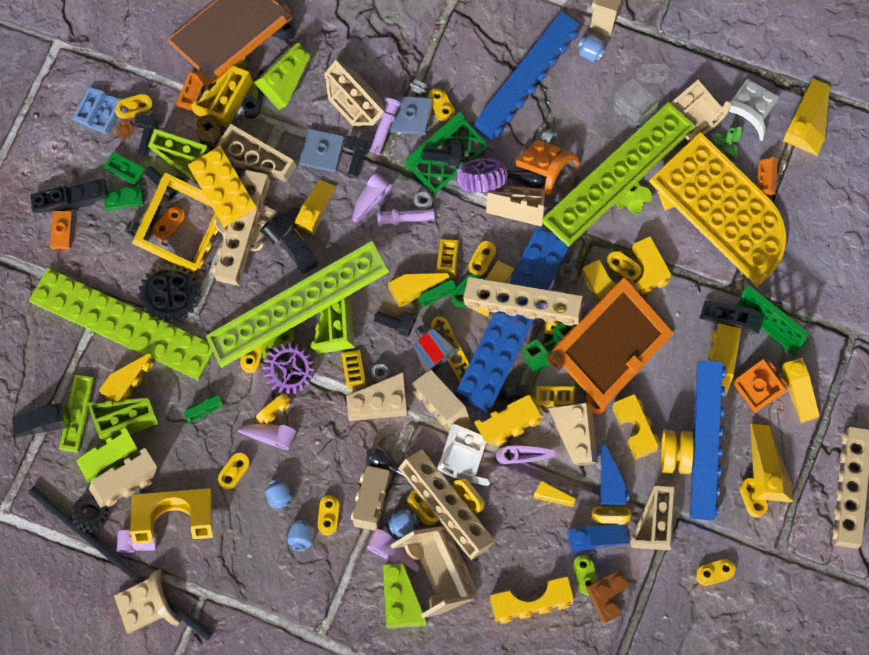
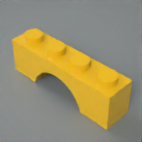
M568 577L548 581L545 594L533 602L520 601L510 591L490 595L495 622L500 621L501 624L511 622L512 618L518 616L520 619L531 617V613L535 612L545 614L551 612V608L555 607L565 609L570 607V604L574 601Z

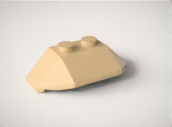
M335 60L324 73L328 100L352 126L375 125L385 113L382 98L357 72L345 64Z

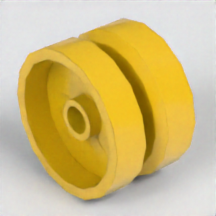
M664 430L661 446L662 473H673L677 461L679 473L690 474L694 456L692 431H681L677 443L675 431Z

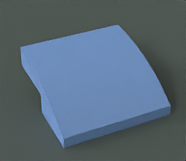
M89 87L72 119L94 130L109 134L118 117L115 112L116 104L122 99L108 96L104 91Z

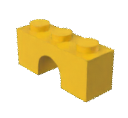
M634 394L614 402L612 410L619 425L630 422L637 426L639 433L630 437L627 442L635 460L656 452L660 442L657 435L653 434L650 429L652 425L649 417L644 416L642 411L644 407L641 400L637 399Z

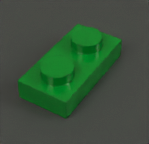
M115 152L111 153L103 166L104 170L137 186L146 171L145 168Z
M140 185L107 191L108 198L104 199L106 211L143 205Z
M445 280L432 290H424L418 296L421 308L423 309L452 294L456 285L453 280L448 282Z
M212 395L204 399V402L199 405L193 404L189 406L183 413L188 424L224 406L219 395L215 397Z

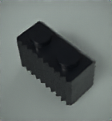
M296 229L281 237L282 247L291 256V259H293L298 268H300L302 274H306L318 265L317 256Z

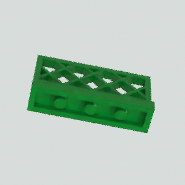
M460 112L406 158L404 162L408 170L411 169L434 195L457 176L458 169L454 166L453 174H443L444 165H448V163L421 160L422 149L448 151V149H444V142L447 139L468 141V150H461V153H468L466 162H469L470 160H475L489 147L464 120V116ZM464 126L468 130V137H458V129ZM471 141H478L483 147L478 151L470 150ZM420 163L428 164V173H420L416 167ZM431 164H440L441 174L430 173ZM430 177H441V184L436 189L430 184Z
M748 284L740 301L735 306L755 309L762 314L764 319L761 330L795 356L806 343L810 333Z

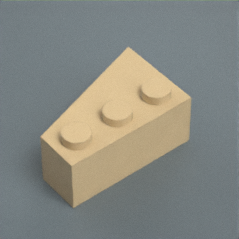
M502 185L501 188L488 191L486 213L542 226L545 189Z
M403 373L346 396L349 421L407 416Z
M584 403L548 408L572 463L578 466L598 464L592 406Z
M146 448L140 450L141 455L132 461L128 458L124 460L125 465L115 470L111 468L91 481L89 490L100 508L106 505L110 507L118 499L130 497L135 493V490L139 488L145 489L152 484L157 466Z
M366 466V470L362 471L360 477L362 485L361 489L357 490L355 499L357 504L356 508H353L351 515L354 527L372 531L378 529L390 478L389 470Z
M654 486L642 518L630 542L632 548L672 550L675 507L674 487Z

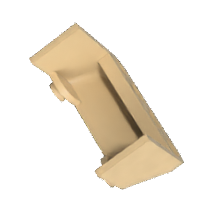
M444 526L412 531L391 545L392 549L404 547L407 556L413 560L420 559L435 592V595L429 599L431 609L421 614L422 618L442 614L477 597L476 586L458 546Z

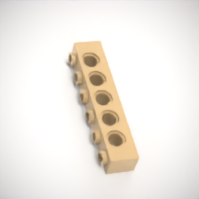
M248 170L245 171L244 176H241L240 180L247 192L255 190V193L250 195L257 208L229 224L228 228H225L223 246L220 245L219 259L214 264L212 271L217 281L236 286L240 284L271 182L268 175ZM239 225H245L242 230H236ZM234 242H239L237 247L231 248ZM228 260H234L233 264L226 265Z
M468 277L463 298L465 305L471 309L484 308L489 312L502 311L511 316L516 314L524 315L529 319L543 318L547 322L560 321L570 326L574 324L579 325L583 307V296ZM483 294H489V295H490V296H489L488 298H486V299L481 298V295H483ZM502 297L509 298L506 302L499 301ZM521 300L528 301L525 305L518 304ZM541 303H545L547 305L545 308L537 307ZM560 306H563V307L566 308V309H565L564 311H562V312H559V311L556 310V309H557L558 307H560Z
M849 427L846 433L843 432L842 435L844 451H841L840 463L843 464L842 470H839L838 482H841L840 489H837L836 501H839V504L834 512V520H837V524L833 528L832 539H835L834 545L858 549L862 545L869 476V430ZM851 446H857L860 453H854ZM849 465H855L858 468V472H852ZM847 484H854L856 491L849 490ZM845 503H852L854 510H848ZM845 521L852 524L851 530L844 527Z
M420 450L404 460L398 469L470 560L487 551L495 540L425 452Z

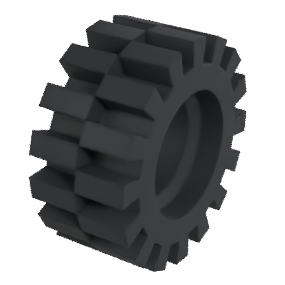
M85 494L84 498L82 496L79 497V500H76L73 506L74 525L77 523L78 529L82 527L83 532H86V529H89V533H92L93 529L97 532L107 522L109 507L106 505L100 508L93 495L89 497L88 494ZM88 507L97 510L98 516L94 519H87L83 515V510Z

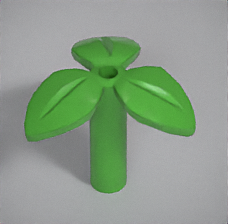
M730 128L726 138L722 134H713L711 139L718 147L726 144L725 152L728 155L737 156L739 152L738 147L732 144V142L740 140L742 128Z

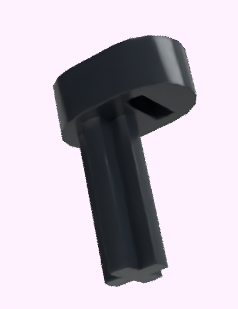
M140 114L134 116L132 125L143 129L138 154L149 156L150 148L148 145L154 129L158 130L159 119Z
M347 136L344 147L354 151L347 175L351 176V178H358L365 154L369 153L371 143L360 138Z
M450 140L448 151L422 149L421 160L446 162L448 166L458 167L461 159V141Z
M153 166L147 167L144 174L158 186L162 175ZM180 175L175 176L176 178L186 182ZM167 186L163 196L167 200H171L180 191Z
M158 205L143 238L146 241L150 240L153 233L152 227L162 208L160 205ZM129 221L125 232L134 237L140 223Z
M407 310L403 319L400 320L377 311L373 321L398 330V334L409 337L417 320L418 313Z
M527 385L501 389L503 400L515 399L517 401L529 395Z

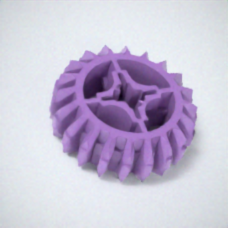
M483 157L482 159L470 160L459 166L457 170L459 187L462 190L472 191L473 193L494 191L495 188H501L508 177L505 163L496 158L484 159Z
M289 342L285 349V345L281 343L280 350L276 346L273 347L275 354L270 351L267 353L271 359L265 358L263 360L265 363H268V366H262L263 370H268V373L263 374V377H270L266 383H274L271 387L272 390L278 386V393L281 394L283 389H285V393L289 395L290 389H292L293 394H297V387L300 391H303L302 383L309 386L310 383L306 378L313 379V375L308 373L315 371V368H309V365L313 364L314 361H307L306 358H309L311 354L308 353L304 356L305 348L298 351L299 344H295L292 349V344ZM291 353L287 362L275 361L280 354ZM296 356L303 364V371L295 364ZM290 363V368L293 369L294 372L290 371L289 374H287V369H285L283 366H287ZM273 366L281 371V382L276 378ZM291 375L301 376L297 383L286 384Z

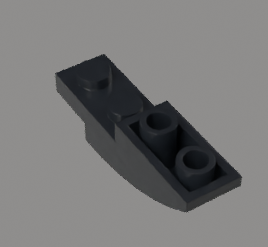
M102 178L72 187L64 185L30 194L32 212L65 211L91 206L95 201L108 198L106 181Z

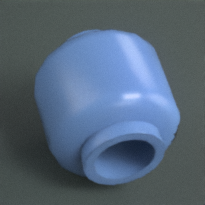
M592 34L588 35L587 38L582 37L578 44V47H580L579 55L591 62L599 61L606 49L604 41Z
M280 479L269 482L270 487L265 489L269 505L276 507V510L290 505L293 494L289 483L285 481L280 482Z
M409 509L395 512L392 514L391 519H389L391 532L398 537H403L412 531H416V526L419 525L417 514H413Z
M295 521L289 527L287 542L294 550L304 551L313 544L314 528L307 521Z

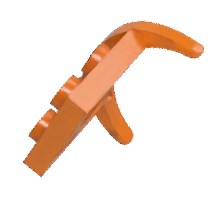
M537 139L516 159V166L546 176L545 193L550 195L561 169L569 161L573 160L577 166L580 165V161L575 153Z

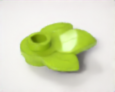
M638 182L633 187L634 191H628L615 203L618 209L627 206L631 213L639 215L643 209V202L652 201L650 190L641 186Z

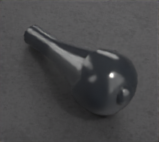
M507 170V178L520 181L529 185L530 188L540 189L546 183V176L533 171Z
M373 446L366 451V462L371 467L389 470L406 479L398 469L400 466L386 453V449L381 446Z

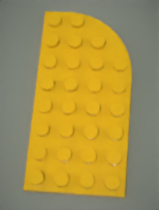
M701 132L650 179L649 182L757 287L777 268L784 255L786 246L785 226L778 209Z

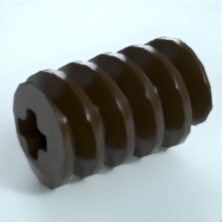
M204 115L196 123L198 137L201 144L208 146L210 150H214L223 136L220 123L215 116Z

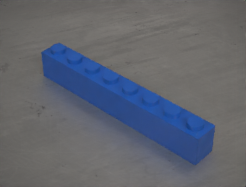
M562 12L557 16L476 119L475 129L492 141L496 136L499 137L503 133L505 124L507 122L510 123L514 119L516 110L524 106L527 96L535 92L537 83L539 81L542 82L546 78L548 69L556 65L559 55H563L567 51L569 42L577 38L579 35V23Z
M697 361L690 519L715 520V516H719V504H716V496H720V485L717 484V477L721 476V465H718V457L722 456V445H719V437L723 436V425H720V417L723 418L724 406H721V398H724L725 386H722V378H725L726 367L723 366V362Z

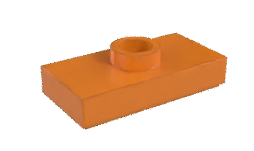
M189 71L176 102L178 107L193 111L191 105L199 101L205 85L196 73Z
M775 157L759 160L757 187L766 196L773 195L776 192L778 159Z
M53 211L50 238L51 249H70L72 211Z

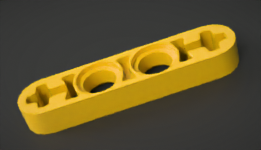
M435 317L431 322V329L436 327L437 322L440 324L444 323V335L452 339L454 344L460 349L456 353L462 357L460 363L455 364L451 359L448 360L457 381L460 383L462 380L460 378L462 376L460 367L463 366V370L466 372L469 362L448 321L444 317Z

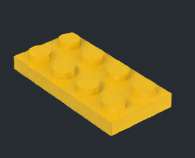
M221 146L188 164L223 227L257 208Z

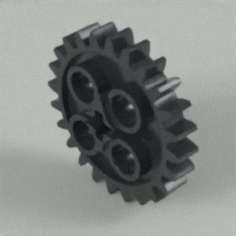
M167 263L165 269L158 265V271L152 268V275L146 273L147 280L141 279L143 286H139L140 293H138V296L141 299L140 305L144 306V312L149 311V317L155 314L156 321L161 317L163 323L167 319H170V322L173 323L174 318H177L180 322L182 315L188 318L187 312L194 313L193 307H198L197 301L200 300L199 294L201 290L199 288V281H195V274L190 276V270L184 272V266L177 269L176 264L169 268ZM168 278L170 279V284H171L172 308H169V301H168V289H167V279H168ZM176 282H182V283H183V284L180 285V286L174 285ZM159 283L163 284L162 287H155ZM178 299L184 300L182 303L175 302ZM158 301H164V302H165V303L162 304V305L156 304Z

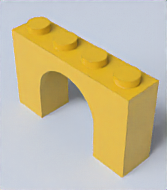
M650 236L634 243L632 252L642 269V278L635 283L634 289L639 295L645 296L652 292L651 289L666 286L670 281L671 273ZM600 260L582 267L581 274L594 299L598 302L616 283L609 278Z
M211 488L132 495L130 532L133 544L153 543L156 519L163 513L173 510L183 511L191 516L190 527L193 539L213 538V498Z

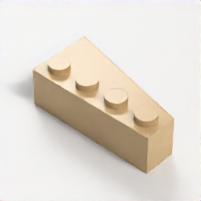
M232 124L229 125L215 147L216 149L221 146L233 167L266 174L268 177L286 182L297 167L293 159Z

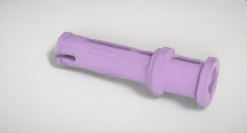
M385 98V113L381 116L376 135L369 150L377 155H381L391 122L395 121L397 108L401 105L399 101L391 98Z
M392 209V211L377 210L378 227L382 224H393L395 226L400 222L434 221V209L398 211V209Z

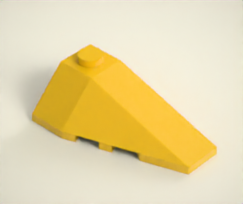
M814 78L812 79L783 141L818 156L826 137L830 85Z
M750 424L755 499L792 502V483L770 426Z

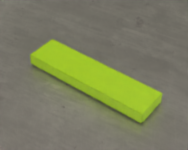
M76 374L74 376L68 403L71 427L65 428L62 431L59 445L60 450L77 453L80 451L89 408L87 403H90L94 377Z

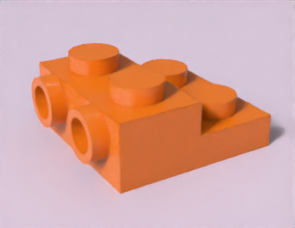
M764 359L732 382L754 413L759 412L788 392L786 380L782 376L778 377L775 371L777 368L771 361L767 362Z

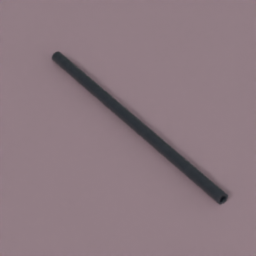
M34 486L30 489L29 495L137 584L148 580L94 534L89 533L88 529H86V532L82 531V527L78 529L77 523L75 525L73 523L72 516L37 487ZM163 592L171 611L208 641L212 637L213 632Z

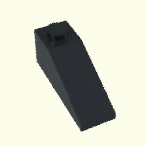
M705 300L700 319L741 328V331L759 334L764 316L755 309Z
M63 403L51 404L12 418L13 437L70 428L69 408Z

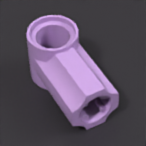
M130 530L118 531L117 552L156 551V533H153V543L133 544Z

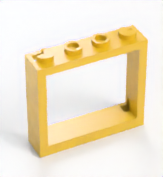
M164 173L133 238L132 244L180 267L184 266L185 269L194 273L197 268H201L205 261L202 257L204 252L208 253L212 245L210 241L212 235L215 236L218 232L214 224V219L218 217L214 212L192 262L144 240L143 238L167 186L211 206L202 190L168 173Z

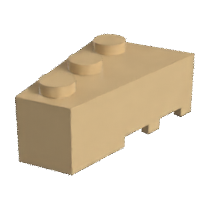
M594 0L591 7L594 13L589 30L610 37L623 0Z
M431 369L412 383L415 389L414 395L419 401L423 400L428 411L436 416L439 423L444 426L448 433L452 424L466 429L472 426L465 406Z

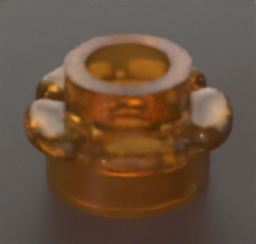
M127 122L117 124V135L122 139H129L130 135L133 134L132 127Z

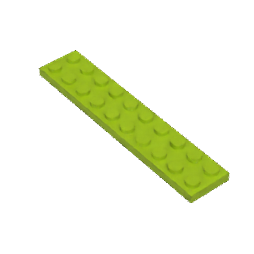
M668 102L544 216L542 223L568 247L571 246L686 138L685 136L690 134L696 126Z
M371 241L206 335V338L218 364L222 368L389 273V270L375 244Z
M49 268L46 269L29 299L30 303L144 356L150 354L153 360L198 381L214 354L209 342L166 322L163 323L160 319L156 321L155 317H149L147 313Z

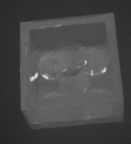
M632 77L616 91L613 103L615 112L620 116H624L628 124L638 130L655 115L658 101Z

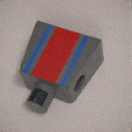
M421 325L414 331L419 340L413 344V347L426 372L430 369L433 372L437 371L460 351L439 329L432 328L428 331L424 325Z

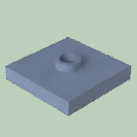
M396 96V100L401 105L397 108L395 121L391 122L390 131L393 133L427 135L433 100L429 98Z
M308 129L299 165L336 173L344 136Z

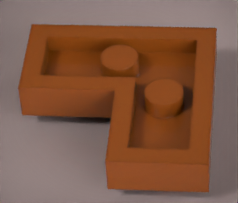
M621 569L586 587L602 623H607L622 614L614 598V595L629 588Z

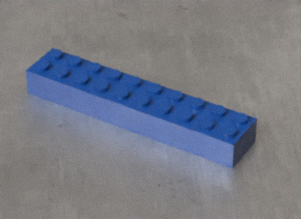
M537 226L509 284L549 290L569 247L554 233ZM502 297L500 301L506 302L509 298ZM521 300L518 304L525 305L528 301ZM502 311L494 313L456 390L455 396L458 399L487 413L490 412L534 319H529L519 314L511 316Z

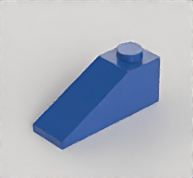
M602 445L600 506H625V502H629V490H626V484L607 446Z
M625 524L587 526L567 531L570 554L629 544Z

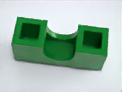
M561 323L553 328L554 335L548 342L541 344L538 339H535L521 348L523 359L534 374L550 365L546 356L575 325L570 326Z

